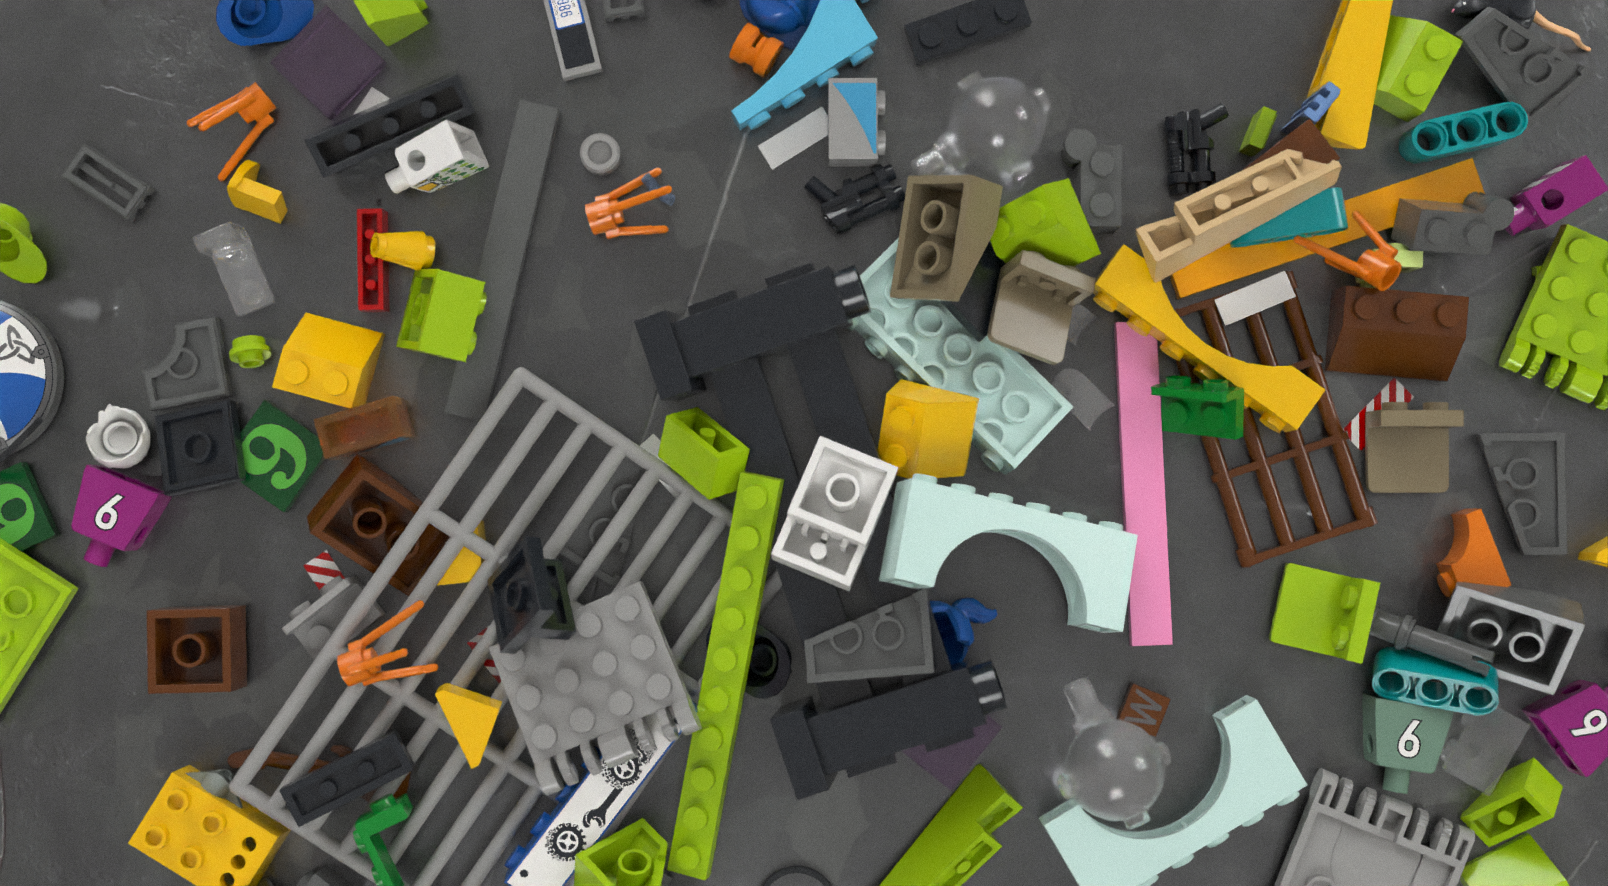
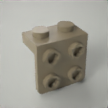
M1022 250L1000 269L987 332L988 339L995 344L1050 365H1057L1064 358L1073 307L1093 294L1096 278L1081 273L1076 267L1063 266L1050 261L1041 253Z
M1383 402L1382 410L1365 412V481L1367 490L1372 493L1446 492L1449 488V428L1464 427V410H1449V402L1423 403V410H1408V402Z

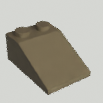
M974 175L908 176L890 297L895 299L958 302L997 227L1003 186Z

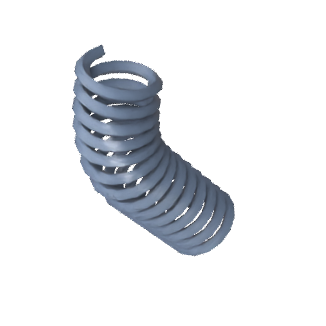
M650 173L645 174L641 179L649 191L661 188V185L655 181ZM669 193L660 196V201L665 204L667 203L669 206L673 205L675 201L674 195Z

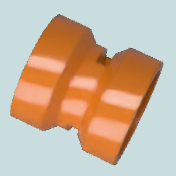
M748 22L737 36L731 48L729 58L738 64L747 63L752 66L755 74L766 78L779 58L784 42L775 37H765L761 34L760 28Z

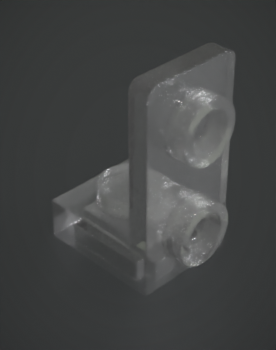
M229 221L192 237L198 252L213 258L237 316L243 317L275 303L276 299L246 228Z

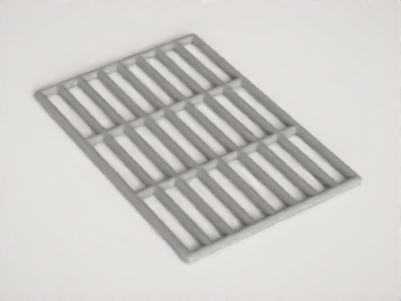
M523 367L516 368L229 784L230 791L375 883L371 871L372 867H374L373 862L355 851L357 845L354 840L353 831L356 830L354 826L356 821L342 841L321 829L331 812L298 827L289 808L285 806L286 803L279 791L283 786L307 775L367 686H364L361 682L351 687H346L271 797L250 783L332 663L337 661L338 655L349 651L345 647L346 643L427 525L430 523L450 538L398 613L419 600H422L424 603L426 602L463 547H466L484 559V561L412 666L433 664L488 585L487 580L508 557L514 545L591 433L612 448L542 548L544 558L556 559L625 456L646 471L568 583L567 589L572 611L583 606L576 600L659 479L678 491L679 495L612 593L640 581L693 502L713 515L653 603V608L659 622H661L726 525L731 526L733 509L717 498L708 500L676 471L527 369ZM522 387L542 399L543 402L461 522L458 523L440 511L439 508ZM558 410L578 425L493 546L473 532ZM776 567L765 582L758 621L783 586ZM721 577L671 648L678 667L714 616ZM420 610L381 636L374 647L378 656L393 650ZM494 620L450 684L466 689L490 655L489 647L498 643ZM679 669L690 698L697 706L703 674L696 681ZM427 673L404 677L401 682L396 679H390L372 684L391 697L354 751L383 737L404 706L425 718L406 747L414 764L439 728L456 738L439 701L434 705L414 692ZM502 681L491 695V698L502 701L498 714L509 700ZM520 727L505 749L488 740L483 757L493 762L494 765L412 885L403 881L404 886L432 885L507 773L521 780L528 787L460 886H480L542 795L559 804L555 799L558 792L546 796L540 787L535 770L518 759L527 746ZM677 740L674 741L598 842L614 834ZM459 744L387 847L395 865L467 761ZM407 774L379 787L361 814L371 810L369 805L378 798L390 793L394 795ZM575 872L564 886H574Z

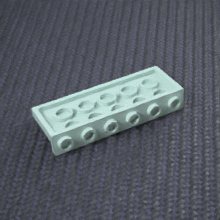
M898 238L860 275L869 300L871 312L853 318V326L847 327V329L851 331L855 329L866 340L865 345L874 356L879 359L884 357L895 368L894 374L899 380L903 379L979 398L971 443L982 453V461L995 472L1000 471L1006 475L1014 470L1073 406L1018 352L991 342L988 336L978 342L940 301L891 298L890 292Z

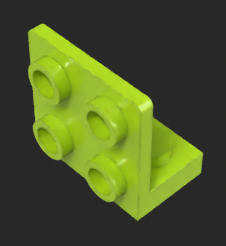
M1286 563L1269 640L1274 643L1363 664L1380 582Z

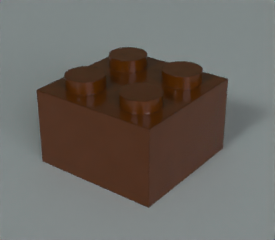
M246 605L163 607L147 610L148 694L232 692L247 687Z

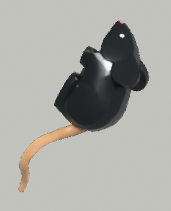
M1458 0L1451 11L1455 16L1474 19L1487 7L1495 8L1526 29H1529L1532 22H1534L1543 29L1571 38L1578 48L1591 51L1590 47L1583 44L1577 33L1544 18L1536 10L1535 0Z

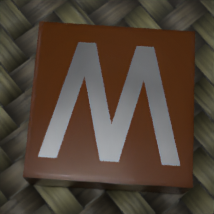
M1130 682L1116 720L1156 737L1171 699Z

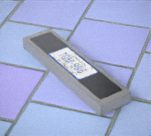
M543 0L564 81L603 72L586 1Z

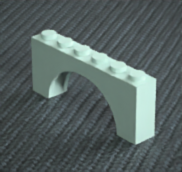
M913 474L912 478L897 482L879 581L917 590L932 588L944 560L960 543L979 533L1004 534L1032 546L1055 569L1067 598V625L1101 633L1123 632L1138 535L1123 531L1122 524L1100 521L1099 525L1087 522L1086 515L1074 512H1063L1062 516L1050 513V506L1040 503H1026V506L1014 504L1013 497L1005 494L989 493L988 497L975 494L976 488L973 486L958 483L951 484V487L937 484L938 479L936 477L926 474Z
M1245 695L1212 715L1221 741L1219 769L1210 790L1203 800L1181 819L1153 830H1119L1106 826L1090 817L1074 798L1067 800L1039 817L1078 886H1150L1158 880L1159 876L1157 874L1171 866L1175 869L1186 865L1194 858V852L1206 845L1208 848L1223 843L1228 839V832L1241 824L1243 827L1253 825L1264 817L1263 811L1275 804L1278 806L1286 805L1299 796L1298 791L1306 787L1307 783L1257 699Z

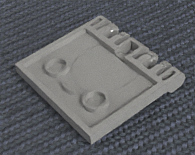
M641 581L573 610L576 633L569 640L531 637L516 654L500 653L499 643L489 647L533 760L536 777L546 796L564 789L559 769L568 786L579 782L578 771L569 752L573 748L580 746L585 766L593 776L603 771L599 755L593 743V740L596 738L602 756L609 768L638 757L637 747L628 724L633 723L635 734L644 752L647 753L654 750V737L645 717L657 712L662 733L669 742L679 739L678 730L669 710L670 706H672L678 725L685 736L701 729L699 717L644 583Z
M1320 768L1311 784L1309 799L1274 886H1457L1475 841V831L1460 824L1453 826L1452 821L1441 818L1440 820L1438 819L1431 833L1430 847L1423 845L1421 841L1430 817L1428 811L1417 808L1412 814L1413 808L1411 804L1386 794H1381L1377 800L1376 790L1365 787L1359 795L1354 809V816L1345 813L1354 785L1352 780L1342 777L1338 782L1337 774Z

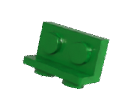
M1184 375L1167 376L1166 382L1151 386V395L1162 396V431L1234 440L1243 437L1244 388L1228 386V380L1206 379L1203 380V384L1191 383V377Z

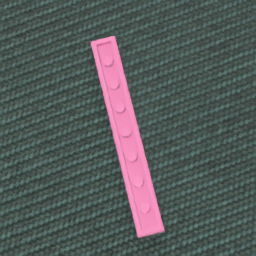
M1126 322L1114 323L1123 523L1125 532L1138 535L1127 603L1129 645H1173L1160 396L1151 395V386L1160 384L1158 340L1150 334L1147 337L1138 334Z

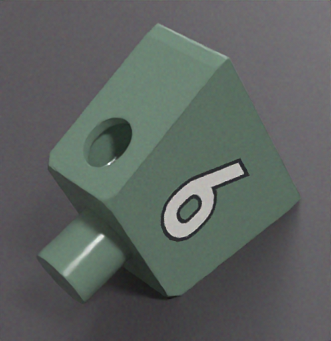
M1363 694L1364 758L1375 765L1385 767L1382 789L1408 794L1411 771L1433 774L1436 770L1454 711Z

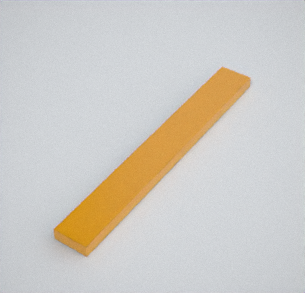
M1473 158L1345 200L1349 228L1337 233L1306 237V239L1330 249L1368 236L1352 217L1354 211H1359L1377 232L1393 228L1400 198L1463 204L1464 199L1472 192H1478V194L1482 192L1485 194ZM1293 240L1231 248L1229 242L1171 274L1170 279L1177 299H1181L1315 253L1295 243Z

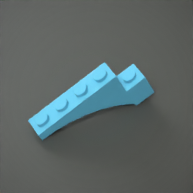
M820 0L806 32L785 63L755 94L731 110V117L739 130L746 126H749L751 130L760 127L772 118L769 112L781 104H783L785 109L795 105L806 96L803 91L815 83H817L819 88L828 84V78H837L840 75L837 71L840 67L850 61L853 66H856L874 54L871 48L875 46L878 37L855 2L856 0ZM860 0V1H861V3L863 4V3H865V2H867V1H869V0Z

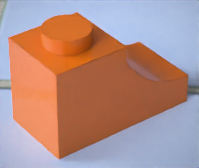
M1465 508L1452 513L1451 516L1454 524L1452 547L1446 558L1436 563L1440 573L1437 575V582L1442 593L1446 597L1451 598L1457 582L1502 587L1512 586L1482 509Z

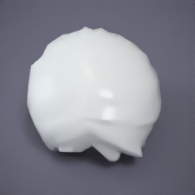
M108 404L105 411L101 410L98 413V423L93 424L87 431L86 443L95 460L108 468H131L147 456L150 447V430L144 419L133 410Z

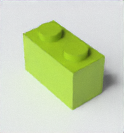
M694 407L666 415L658 457L697 489L699 493L710 500L737 491L740 472L745 471L750 449L699 407Z

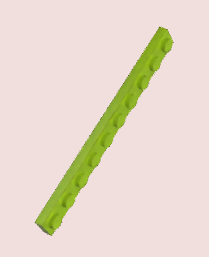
M747 471L740 472L697 705V715L701 723V729L693 732L667 867L668 871L704 881L711 874L784 485V479Z

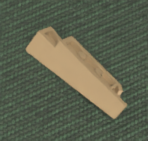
M1286 149L1175 202L1173 211L1176 216L1136 229V236L1153 281H1161L1331 187L1338 180L1342 167L1341 164L1336 160H1332L1329 164L1303 159L1302 152Z

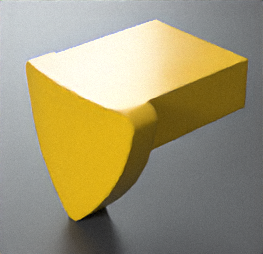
M249 159L244 161L227 185V192L232 204L236 208L281 224L288 211L282 192L256 182L260 164Z

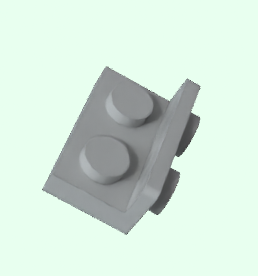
M340 575L335 577L320 589L323 596L312 605L309 601H306L288 614L291 621L282 630L286 635L294 633L315 660L365 586L357 576L342 579ZM377 601L374 602L346 645L386 614Z

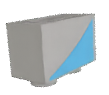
M828 78V167H874L877 165L878 155H885V130L878 131V115H885V90H878L877 78Z

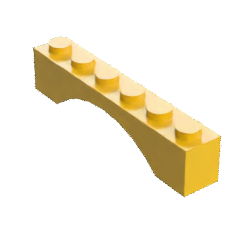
M1125 244L1113 254L1095 280L1093 291L1095 297L1093 300L1099 306L1112 313L1115 310L1128 318L1126 323L1132 330L1145 337L1150 334L1162 343L1160 349L1171 358L1178 361L1181 358L1185 359L1195 367L1193 373L1201 380L1224 379L1228 380V386L1244 388V409H1247L1249 406L1262 416L1259 420L1266 427L1277 433H1280L1282 430L1284 432L1297 430L1325 392L1323 387L1292 365L1266 366L1247 363L1229 357L1203 342L1185 325L1175 312L1163 289L1162 282L1153 281L1145 259Z

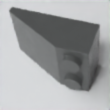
M1457 582L1437 632L1489 651H1495L1492 663L1476 657L1473 660L1490 664L1496 669L1498 678L1554 695L1583 632L1585 621L1581 603L1546 592Z

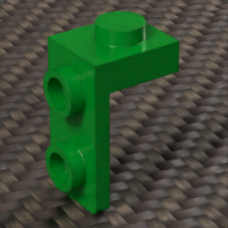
M390 793L373 801L369 805L371 810L359 816L354 825L356 830L353 831V836L361 853L368 852L374 864L371 871L377 886H404L403 880L379 832L407 819L413 806L407 793L396 798Z

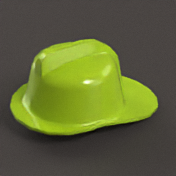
M0 203V271L10 278L23 283H37L43 280L48 271L47 262L41 250L32 242L33 238L29 221L16 208Z

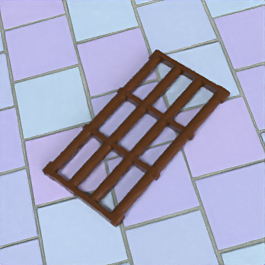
M1293 270L1285 272L1296 297L1282 303L1302 361L1287 366L1292 365L1298 370L1305 368L1307 377L1325 389V392L1317 401V406L1328 437L1305 444L1299 427L1297 430L1284 432L1289 450L1267 456L1252 410L1248 406L1247 409H1244L1243 438L1251 462L1229 469L1219 439L1217 437L1201 436L1213 475L1210 476L1212 483L1217 484L1238 549L1235 551L1241 568H1249L1252 565L1264 562L1263 560L1378 524L1373 506L1368 505L1347 443V439H1350L1348 432L1343 431L1321 366L1323 362L1322 356L1316 352L1295 289L1298 288ZM1234 291L1180 309H1174L1179 317L1201 311L1213 348L1234 358L1214 301ZM1261 311L1246 317L1245 319L1261 365L1279 366ZM1183 358L1180 361L1175 360L1180 375L1190 376L1191 383H1200L1198 377L1193 373L1195 368ZM1330 445L1356 519L1333 527L1308 453ZM1293 458L1317 529V533L1296 540L1270 467L1272 464ZM1255 471L1279 542L1278 546L1259 552L1256 551L1232 480L1233 477Z

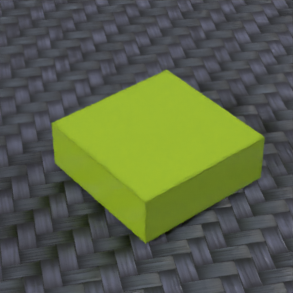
M1263 106L1253 115L1239 149L1240 153L1252 157L1264 149L1278 115L1276 114L1277 111Z

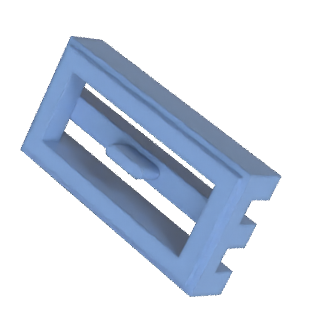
M1328 81L1302 103L1301 108L1291 117L1292 120L1281 131L1288 135L1308 119L1313 124H1316L1340 95L1341 89L1331 81Z

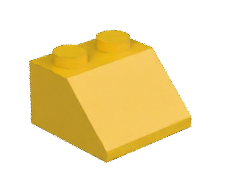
M306 312L282 349L272 387L346 408L364 411L385 334Z
M900 379L886 393L878 443V453L881 461L898 467L896 475L908 479L912 478L913 474H926L936 478L964 476L968 464L979 398Z

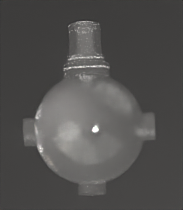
M976 71L958 83L962 93L951 109L948 124L949 131L938 137V142L933 145V148L910 160L911 167L916 176L943 175L954 170L960 172L969 166L980 173L988 175L1011 173L1014 180L1017 181L1036 169L1032 159L1042 145L1046 128L1044 112L1052 108L1051 102L1041 87L1031 91L1027 86L1016 80L1005 77L983 79L980 73Z
M1088 677L1067 684L1063 691L1074 713L1072 715L1074 718L1072 726L1077 736L1071 743L1066 755L1065 773L1058 775V786L1062 795L1066 799L1073 797L1084 810L1096 817L1111 821L1124 820L1128 830L1146 824L1151 820L1147 810L1156 802L1161 794L1165 782V767L1171 764V754L1168 747L1163 742L1156 743L1141 727L1127 721L1115 720L1110 709L1105 708L1103 703L1099 701Z

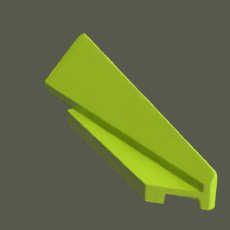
M976 765L879 886L963 885L1002 847L991 833L1018 813L1023 807L983 765Z

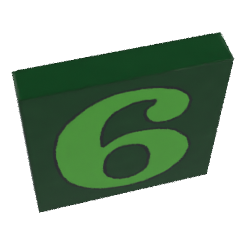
M264 400L240 433L246 480L240 482L282 512H288L334 446L269 400Z
M19 462L0 471V538L21 552H26L61 535L28 463Z

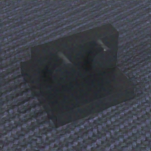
M525 536L487 580L500 653L516 654L531 637L569 640L576 633L562 561L544 558L541 539Z

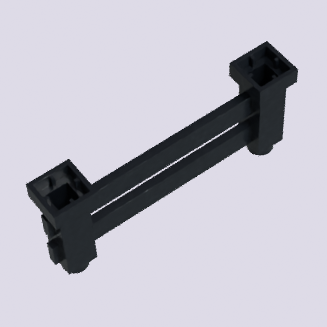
M809 262L765 278L768 288L741 298H738L735 290H731L687 306L690 316L682 318L680 314L663 310L634 321L660 399L663 401H680L707 391L703 378L711 376L730 433L750 449L745 471L784 479L771 553L788 516L787 511L801 479L759 358L789 349L818 436L881 460L837 334L838 330L853 326V318L871 312L865 288L855 265L835 272L829 266L815 270L814 264ZM891 489L862 560L878 609L922 590L879 581L894 502ZM774 561L804 650L805 640L849 622L837 586ZM929 601L935 673L901 676L902 681L876 690L872 689L869 679L816 683L824 707L816 709L812 696L781 706L770 719L797 800L829 790L838 771L845 769L848 778L896 763L895 753L924 744L928 753L974 738L975 732L973 728L986 724L987 714L1008 708L992 660L971 666L968 659L951 665Z

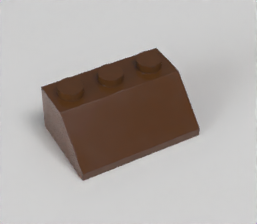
M1347 285L1331 291L1325 371L1447 382L1466 339L1469 297L1390 289L1379 291L1376 288Z

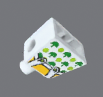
M445 120L396 148L395 156L399 165L386 171L385 179L391 190L396 194L410 187L432 193L490 166L474 130Z

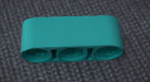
M1503 102L1425 120L1407 130L1400 137L1398 143L1399 152L1407 162L1420 164L1495 147L1521 135L1527 127L1528 115L1520 104ZM1497 116L1505 120L1507 124L1506 132L1498 128L1496 124ZM1457 125H1461L1467 130V142L1458 136ZM1418 134H1422L1428 139V151L1418 145Z
M1336 187L1323 190L1231 241L1230 247L1238 248L1293 240L1296 235L1306 238L1347 230L1349 227L1342 188Z
M1386 647L1376 653L1374 658L1372 687L1379 696L1385 699L1472 715L1489 714L1499 704L1498 673L1488 663L1481 662L1491 667L1487 677H1484L1482 674L1417 650L1407 649L1406 651H1399L1395 647ZM1386 672H1396V673H1398V674H1397V675H1391V674H1388V673H1386ZM1430 679H1438V680H1440L1441 682H1432V681H1429V680H1430ZM1473 687H1483L1485 689L1477 690Z

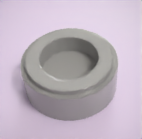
M595 133L583 141L580 148V158L589 172L601 176L608 175L618 168L621 162V150L616 140L610 135Z

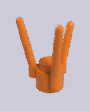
M256 82L249 87H245L233 97L199 113V115L189 119L186 123L188 127H194L199 124L198 129L205 131L236 112L248 124L253 120L257 122L217 176L219 181H224L262 131L274 122L269 113L277 107Z
M655 168L647 173H650L655 178L662 173V170ZM644 173L609 193L596 196L595 202L585 204L587 219L593 234L597 235L605 232L608 240L618 236L667 233L668 227L665 225L619 227L618 224L625 222L622 210L669 194L672 191V187L667 185L619 202L617 198L643 185L641 179L647 174Z
M1354 211L1352 217L1379 250H1366L1357 262L1304 237L1294 236L1293 241L1324 257L1326 264L1366 281L1379 291H1385L1393 285L1400 274L1401 264L1394 259L1398 254V250L1386 243L1359 211Z
M422 600L404 609L363 638L348 643L349 651L337 657L339 672L347 686L351 687L361 682L364 686L378 681L421 675L438 670L437 664H427L381 671V665L407 656L408 650L402 648L378 656L373 647L366 649V646L423 608L424 602Z

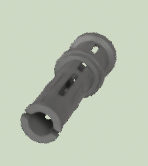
M1376 603L1369 637L1373 636L1394 644L1396 650L1406 651L1409 647L1487 677L1491 667L1473 659L1476 657L1492 663L1495 651H1489L1419 626L1413 616L1406 615L1405 617H1400L1380 609V604Z

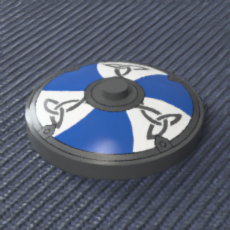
M0 300L1 455L38 417L43 420L41 425L11 454L31 444L49 426L61 402L64 388V367L58 345L46 326L27 310Z

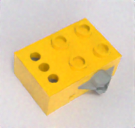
M189 764L171 773L128 844L196 886H257L291 830L233 794L229 789V784L234 778V774L230 770L218 769L201 772Z

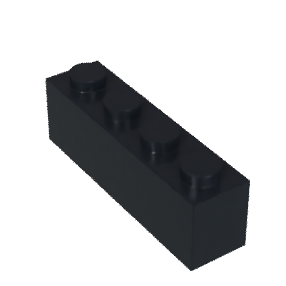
M458 70L312 132L308 134L304 141L323 178L406 143L445 120L454 122L475 113V106Z

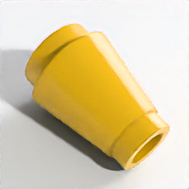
M424 231L374 233L370 250L372 257L420 271L422 268H430L434 261L435 240L432 236H427Z

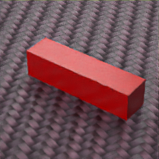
M382 208L357 209L358 310L364 313L390 312L389 262L372 257L370 250L374 233H388V212Z

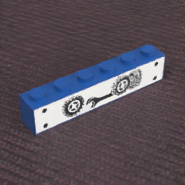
M692 701V703H693V705H694V708H695V710H696V713H697L696 703ZM670 706L669 710L680 735L682 731L673 713V708ZM657 712L645 717L654 737V750L647 753L644 752L635 734L633 723L628 724V727L637 747L638 757L609 768L600 749L595 746L603 771L594 776L586 768L583 759L580 766L585 770L579 776V782L568 786L567 783L564 784V789L560 790L555 797L559 804L550 815L544 811L530 829V833L534 835L525 848L518 845L506 860L504 866L508 870L504 883L508 886H564L575 872V855L600 840L674 743V741L669 742L663 735Z

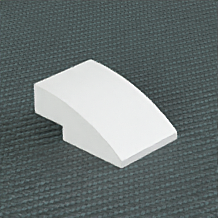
M820 436L787 511L788 516L771 553L772 560L850 591L887 500L898 467Z

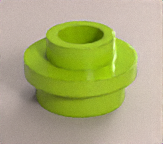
M247 335L234 339L232 341L233 348L229 351L230 360L239 363V366L242 368L260 367L272 355L271 347L266 345V339L258 335Z

